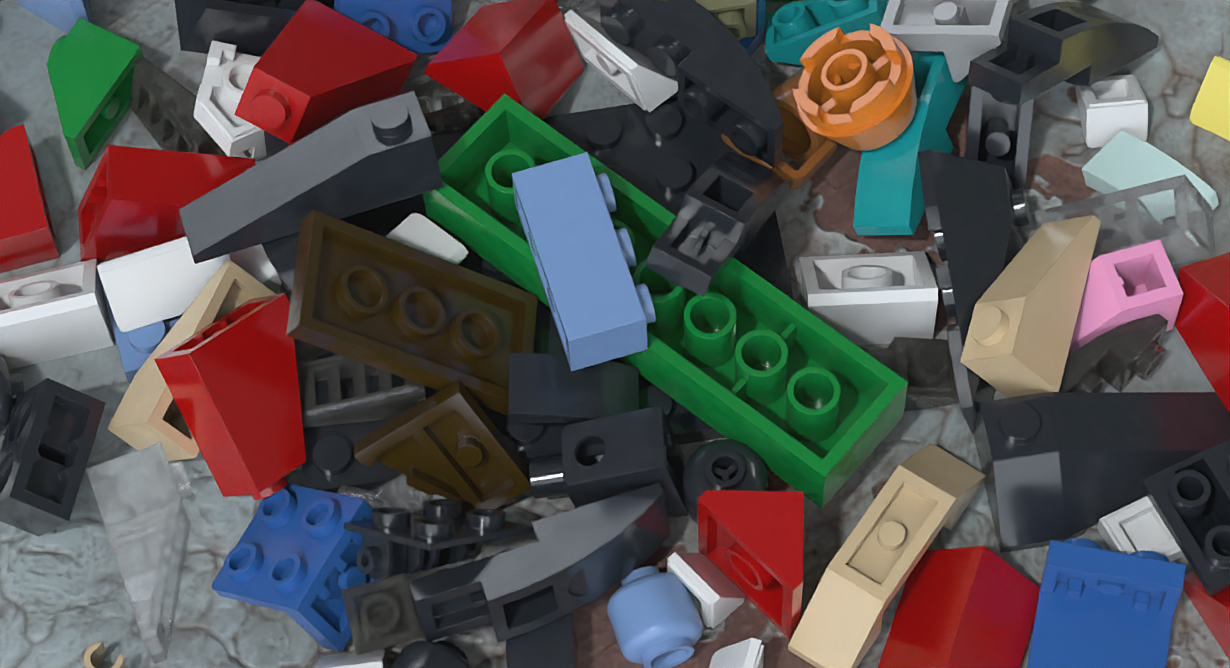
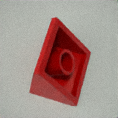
M513 0L482 6L430 61L424 73L486 112L506 94L543 121L581 77L584 66L556 0Z
M707 490L698 498V551L710 560L758 610L791 640L801 619L804 492Z
M986 546L925 551L906 579L878 668H1020L1034 624L1040 588Z

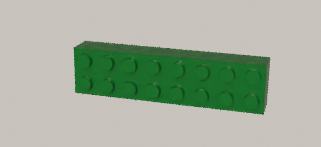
M504 94L438 161L444 187L423 193L426 215L529 293L537 295L541 302L550 307L516 209L512 173L582 154L585 151ZM588 154L595 176L606 173L616 203V211L609 213L615 230L625 227L628 232L636 260V265L628 269L634 286L646 284L656 317L655 322L646 324L648 349L619 357V359L627 365L638 367V373L725 438L747 444L760 455L767 469L798 492H804L806 498L823 509L903 418L908 382L734 257L704 297L687 288L674 285L666 277L645 267L653 245L676 216Z

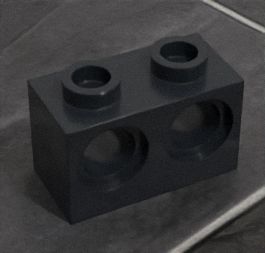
M49 378L18 395L0 449L1 522L36 536H41L69 522L106 402Z

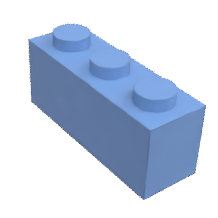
M587 152L512 173L516 209L571 371L647 350L646 324L656 321L655 311L646 284L634 286L628 268L635 266L636 260L628 232L625 227L615 230L609 213L616 211V203L607 174L603 173L595 176Z

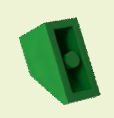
M79 18L69 33L61 36L54 43L46 65L63 134L72 158L77 167L87 170L150 81L151 76L140 45Z

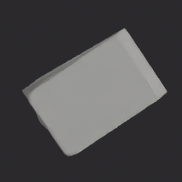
M889 0L880 27L904 43L909 51H943L953 82L958 83L969 74L971 60L991 49H996L1001 44L1014 0Z

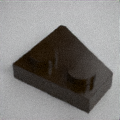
M457 380L354 443V456L360 463L371 467L374 461L387 466L406 475V485L428 495H440L446 499L461 501L463 503L462 511L496 509L531 488L529 468L460 380Z

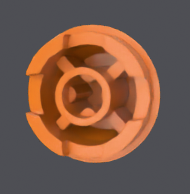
M870 24V31L859 30L845 34L838 27L819 37L801 56L799 61L804 66V70L798 81V89L793 88L792 92L802 121L812 131L850 149L862 151L876 149L890 143L910 124L917 105L912 57L904 43L891 36L885 29L875 24Z

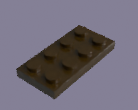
M313 210L301 220L286 336L439 391L460 380L480 406L508 415V353H533L538 296Z

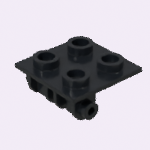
M453 499L426 500L423 502V511L411 512L410 509L403 507L374 508L371 510V519L344 523L345 530L363 534V548H360L357 552L356 562L363 574H369L374 579L411 574L420 570L429 571L434 568L462 565L475 553L477 542L533 533V527L506 521V512L503 510L473 509L462 511L463 503Z

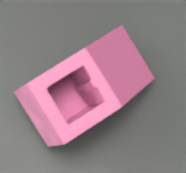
M1160 239L1100 255L1091 261L1067 358L1173 329L1183 292Z

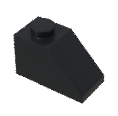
M969 85L963 157L1005 166L1013 189L1024 188L1025 190L1034 98L1021 106L1009 105L998 102L990 93Z

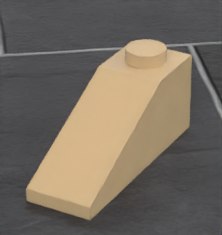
M1094 215L1043 223L975 304L960 362L1007 398L1059 392L1101 223Z
M233 261L224 262L135 374L107 429L155 463L196 458L200 449L154 359L249 299L276 294Z

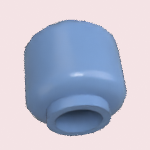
M655 566L633 570L630 575L621 581L622 587L610 597L607 605V614L620 651L628 661L643 664L644 668H671L683 663L694 654L693 646L699 641L704 630L691 591L675 574L660 573L659 569Z

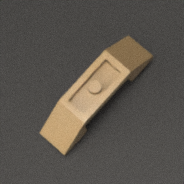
M931 442L899 464L826 568L788 645V650L816 668H857L881 632L882 617L885 609L941 528L944 526L951 530L984 483L986 475Z

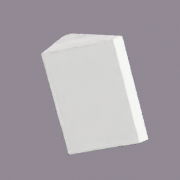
M925 251L799 257L802 307L854 344L878 345L933 341L938 305V287Z
M96 258L0 280V355L5 358L9 370L114 346L106 301L96 267L98 266Z

